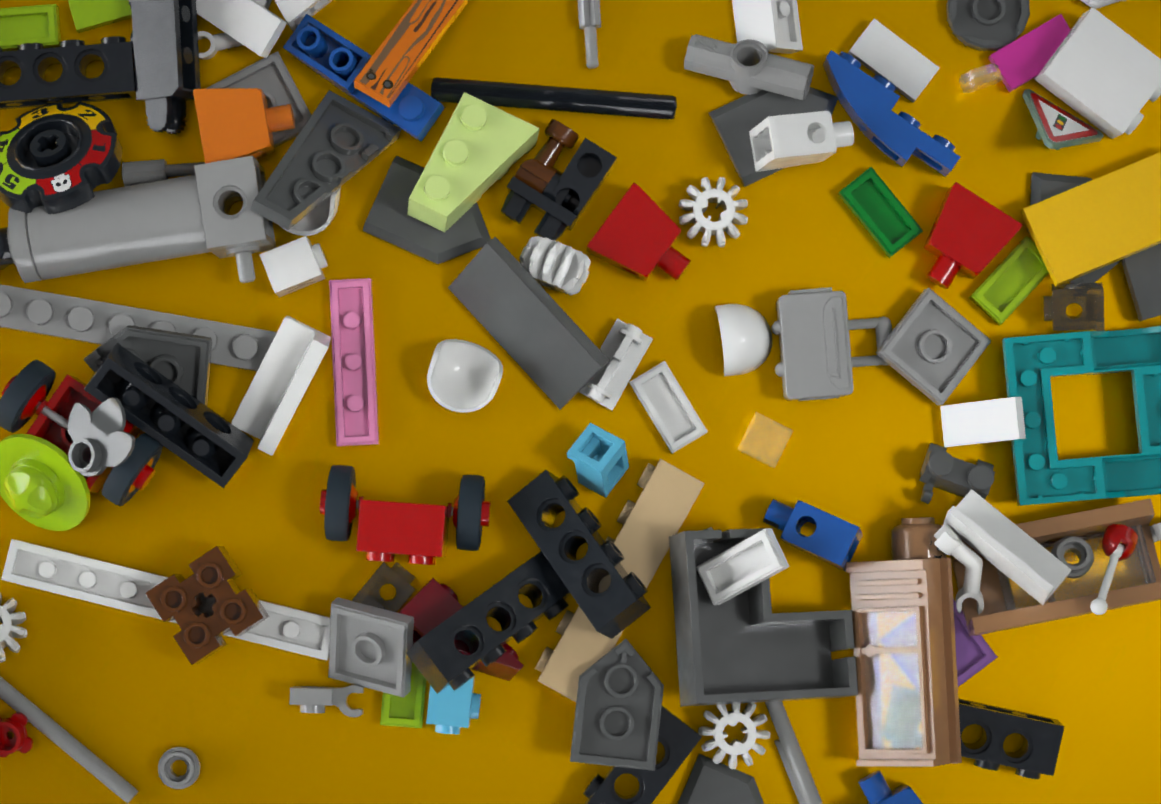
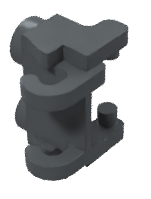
M933 443L929 444L920 471L919 481L925 483L920 498L921 502L930 503L933 496V487L961 497H965L972 489L983 499H986L994 482L995 471H993V464L978 459L975 465L952 457L946 452L947 448Z

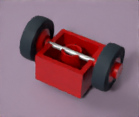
M34 360L23 368L18 375L12 377L3 389L0 399V426L14 433L36 414L38 417L26 434L43 438L56 445L68 455L69 448L73 443L68 433V419L74 404L81 403L93 412L102 402L84 390L87 384L68 374L50 400L46 401L45 399L52 388L56 373L45 363ZM126 420L123 431L130 433L136 438L141 430ZM146 433L141 434L135 439L132 454L122 465L118 467L107 466L104 472L98 476H84L89 492L98 493L103 486L102 495L115 505L123 506L138 490L142 491L151 481L156 470L154 467L160 458L163 445Z
M333 465L329 472L327 489H322L320 514L325 515L324 529L326 539L331 541H348L352 531L353 520L356 518L358 510L356 551L366 552V560L394 562L395 554L409 555L408 563L436 565L437 557L446 558L449 518H452V516L453 525L456 528L457 549L466 551L479 550L482 526L489 527L491 501H484V476L469 474L463 475L461 478L459 495L454 500V507H452V503H448V506L364 500V496H359L358 500L354 467Z

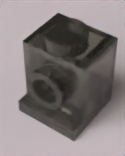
M1102 282L1062 284L1057 287L1051 284L1052 296H1044L1043 298L1044 321H1052L1053 331H1105L1104 288ZM1069 304H1079L1082 307L1081 313L1078 316L1068 315L1066 308Z
M397 561L392 567L383 562L352 601L398 613L417 591V588L411 584L416 577ZM385 584H392L396 589V595L391 600H386L381 595V588Z

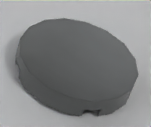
M948 0L946 4L947 22L953 35L965 46L978 51H997L1013 42L1024 31L1030 16L1029 0Z

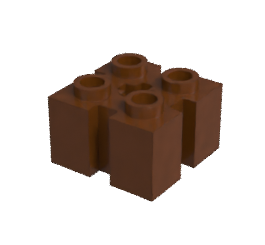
M216 546L188 564L194 574L187 579H184L182 574H173L145 593L163 622L175 619L180 626L181 631L173 637L191 665L202 662L226 646L227 643L222 635L231 630L234 636H240L270 617L252 589L240 591L234 580L241 576L242 573L224 546ZM203 595L206 598L214 596L216 599V603L212 606L214 611L212 616H209L208 612L202 613L199 609V606L202 604L201 597Z

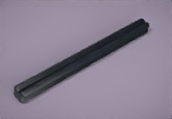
M439 77L433 78L431 83V97L440 102L459 103L465 92L492 106L659 119L675 118L677 99L671 95Z

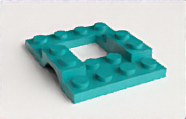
M1161 326L1002 339L1007 398L1022 397L1026 439L1011 440L1017 506L1161 494ZM1131 372L1139 453L1058 460L1050 377Z

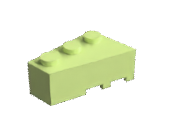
M464 92L409 197L407 215L446 232L482 198V194L509 172L510 167L536 146L540 128Z

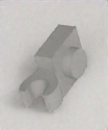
M355 684L347 687L292 686L290 687L289 705H300L301 713H325V705H336L344 715L359 717L364 714V709L351 708L347 703V698L351 693H364V687Z

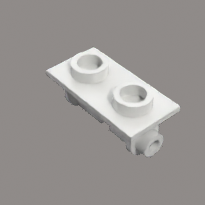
M617 318L599 349L610 361L579 392L613 411L653 338L642 333L643 331L635 325L627 324Z

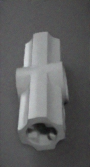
M695 34L691 36L684 59V69L728 80L735 91L747 95L765 90L803 100L807 97L814 73V65L770 54L763 43L752 39L741 40L736 44Z

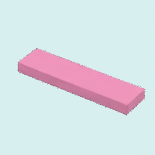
M372 279L329 280L336 444L338 447L379 445Z

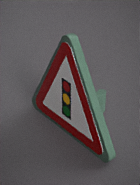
M1025 89L1022 96L1038 129L1035 137L1037 139L1042 138L1046 147L1059 150L1063 147L1100 142L1104 135L1101 131L1034 91Z

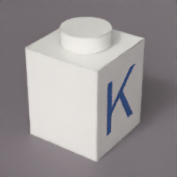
M307 236L259 254L274 293L279 298L325 279L322 268L327 267L328 263L319 243L312 245Z

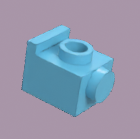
M589 423L566 453L567 458L575 463L578 483L605 498L629 468L625 441L592 423Z

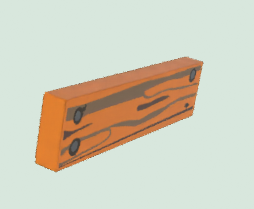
M414 0L355 78L354 88L390 108L470 0Z

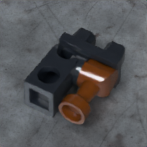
M551 119L544 131L545 135L549 137L548 141L534 159L526 160L520 165L515 176L508 183L507 189L509 194L505 199L501 212L514 222L521 224L530 208L534 207L545 214L536 227L534 234L557 241L566 229H573L597 190L617 164V157L585 138L563 173L554 168V165L563 147L572 149L580 136L559 121Z

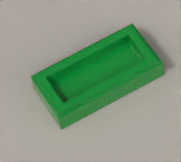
M872 167L838 193L840 198L889 258L923 232L922 228Z

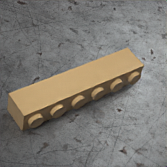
M662 459L659 460L656 467L648 463L637 483L638 486L643 488L642 493L636 503L628 499L616 521L623 525L616 540L609 536L605 540L610 539L624 556V560L620 564L627 574L633 572L642 581L646 589L669 549V537L678 533L705 484ZM610 575L605 576L600 581L599 593L606 591L610 586ZM578 606L575 613L569 610L566 611L555 631L562 635L555 650L546 647L535 667L536 670L542 672L538 678L540 683L574 702L577 700L579 676L611 651L623 632L621 631L613 639L597 632L580 606Z

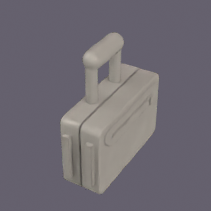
M832 287L790 290L788 295H782L776 301L777 321L772 324L771 330L773 334L779 337L780 363L775 366V373L777 376L782 377L783 396L786 400L806 401L848 396L854 391L852 367L889 365L878 355L851 357L849 330L875 328L878 350L892 332V324L890 319L885 316L848 320L847 298L843 291H832Z

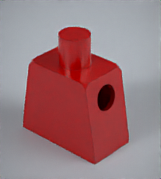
M955 182L945 195L924 245L926 251L938 258L927 274V278L944 289L949 288L958 272L974 279L1015 236L1023 224Z
M636 183L631 185L587 245V252L644 281L648 280L656 267L677 281L691 262L690 259L672 247L679 238L681 229Z

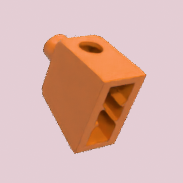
M213 88L193 90L205 163L252 155L255 159L270 155L275 152L272 133L295 129V119L291 104L268 108L266 95L262 89Z

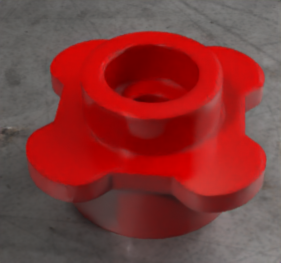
M16 712L11 717L4 719L0 717V757H7L15 751L27 753L32 749L33 740L28 736L26 729L28 719L23 713ZM8 731L14 734L13 738L8 737Z

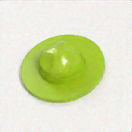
M13 434L0 441V496L7 505L23 519L43 529L66 531L79 525L89 512L90 492L84 476L75 471L70 465L68 455L51 442L30 434Z

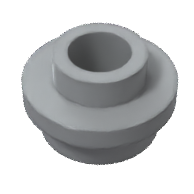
M1067 536L1060 539L1051 551V554L1072 570L1067 578H1079L1085 575L1090 570L1094 561L1091 546L1084 539L1076 536ZM1067 552L1077 554L1079 562L1074 565L1067 563L1064 554Z
M174 747L167 750L161 756L158 763L160 779L166 786L173 789H184L191 786L200 774L199 758L192 750L186 747ZM176 760H182L186 763L187 771L184 775L174 773L173 763Z

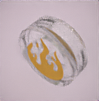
M989 64L961 75L959 82L963 93L967 94L992 86L1003 80L998 65Z

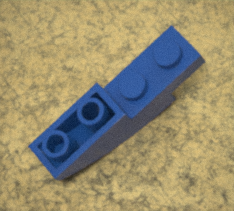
M308 14L305 15L283 46L287 52L385 121L392 125L395 124L421 142L445 109L442 103L409 82L390 108L354 88L355 78L372 56Z
M832 50L829 52L823 63L829 83L840 104L862 133L879 150L901 167L904 166L911 155H914L946 177L960 159V156L954 153L955 146L939 135H934L932 138L919 129L921 126L920 122L911 115L902 111L899 114L893 112L892 108L901 96L894 92L896 87L890 81L879 75H875L872 78L859 69L861 63L845 52L841 51L839 55Z

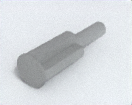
M577 0L579 29H584L586 67L595 69L599 66L597 28H601L600 0Z
M165 159L122 162L121 175L124 186L166 180L168 177L195 175L194 165L205 164V162L167 165Z

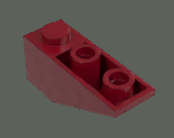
M432 578L399 613L414 617V645L417 640L462 609L463 606L458 602L457 595L449 586L442 583L439 584ZM454 640L455 647L460 653L470 655V650L466 643L461 640ZM506 643L503 647L507 652L488 667L481 661L472 670L510 681L524 665L518 660L519 657L516 651Z

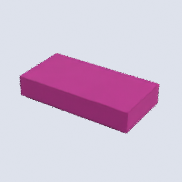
M1062 14L1052 18L988 57L1009 93L1034 79L1070 33L1071 29Z

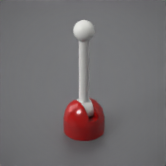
M1112 524L1105 529L1102 549L1110 559L1098 597L1090 605L1091 611L1096 615H1103L1108 609L1106 598L1118 561L1130 558L1135 551L1138 535L1132 528L1126 525Z

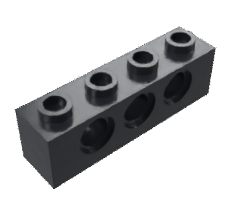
M105 37L101 39V44L85 45L83 40H65L60 42V47L44 48V45L40 43H25L19 45L17 51L2 52L0 47V110L40 107L56 102H61L62 105L77 104L78 102L90 103L136 99L133 43L131 41L126 42L125 37ZM95 60L103 61L104 70L102 74L96 78H87V66ZM52 64H62L63 71L60 78L53 82L45 81L46 69ZM12 67H20V79L15 84L5 85L3 81L5 72Z
M119 343L114 345L84 388L86 392L101 402L112 397L118 398L124 408L126 420L222 488L225 487L247 459L254 442L251 437Z
M545 470L507 502L596 631L613 639L651 608L643 596L648 591L633 572L627 574L620 564L624 560V556L610 539L604 541L597 530L602 526L590 509L587 507L582 509L575 498L579 495V492L571 481L564 475L558 478ZM565 511L563 523L554 528L556 516L560 512ZM588 543L586 555L582 559L577 560L576 553L578 548L582 544ZM610 575V586L606 591L599 593L600 581L605 576Z
M540 551L417 640L406 654L437 694L449 685L455 691L474 676L471 669L481 661L488 667L507 651L503 647L504 644L513 638L519 644L538 629L534 622L545 615L550 621L566 609L569 604L565 599L571 593L543 552ZM518 594L527 596L531 600L533 608L525 607L520 602ZM486 617L495 618L500 623L502 631L493 630L488 625ZM454 640H461L469 647L470 655L460 653L455 647Z
M893 685L884 726V736L886 740L892 741L891 747L895 749L923 748L922 732H920V691ZM958 698L960 738L967 726L972 724L982 726V736L977 742L968 744L963 742L961 738L962 757L975 759L974 765L989 770L998 771L1000 765L1016 768L1015 774L1026 778L1040 779L1041 774L1054 776L1064 726L1059 720ZM1013 733L1022 734L1024 739L1023 745L1018 751H1004L1003 742L1008 735Z
M662 705L658 741L664 746V754L656 762L655 771L612 766L604 778L597 774L584 790L583 794L588 798L584 804H652L702 736ZM622 774H632L639 781L637 791L630 796H622L614 788L615 780Z

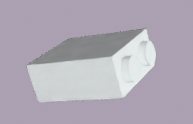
M1092 7L1081 15L1070 33L1034 80L1113 139L1124 132L1130 135L1144 118L1140 110L1148 100L1154 102L1161 95V59Z

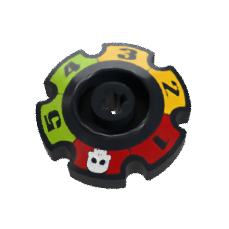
M61 102L46 104L16 118L17 126L12 130L0 132V199L10 208L25 212L26 214L31 213L34 208L44 206L48 214H56L88 202L95 197L93 190L101 184H109L121 165L123 148L117 137L112 120L104 111L91 104L78 102L70 108H64Z

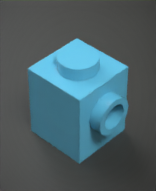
M475 675L455 691L449 685L437 694L430 685L426 724H434L435 732L459 735L461 727L469 728L471 719H479L481 694L474 693Z

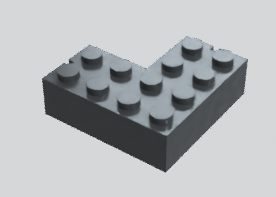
M765 528L729 529L723 532L721 530L683 531L669 537L680 707L829 699L858 695L855 657L834 660L831 658V652L855 648L852 610L772 613L769 578L721 605H713L696 567Z

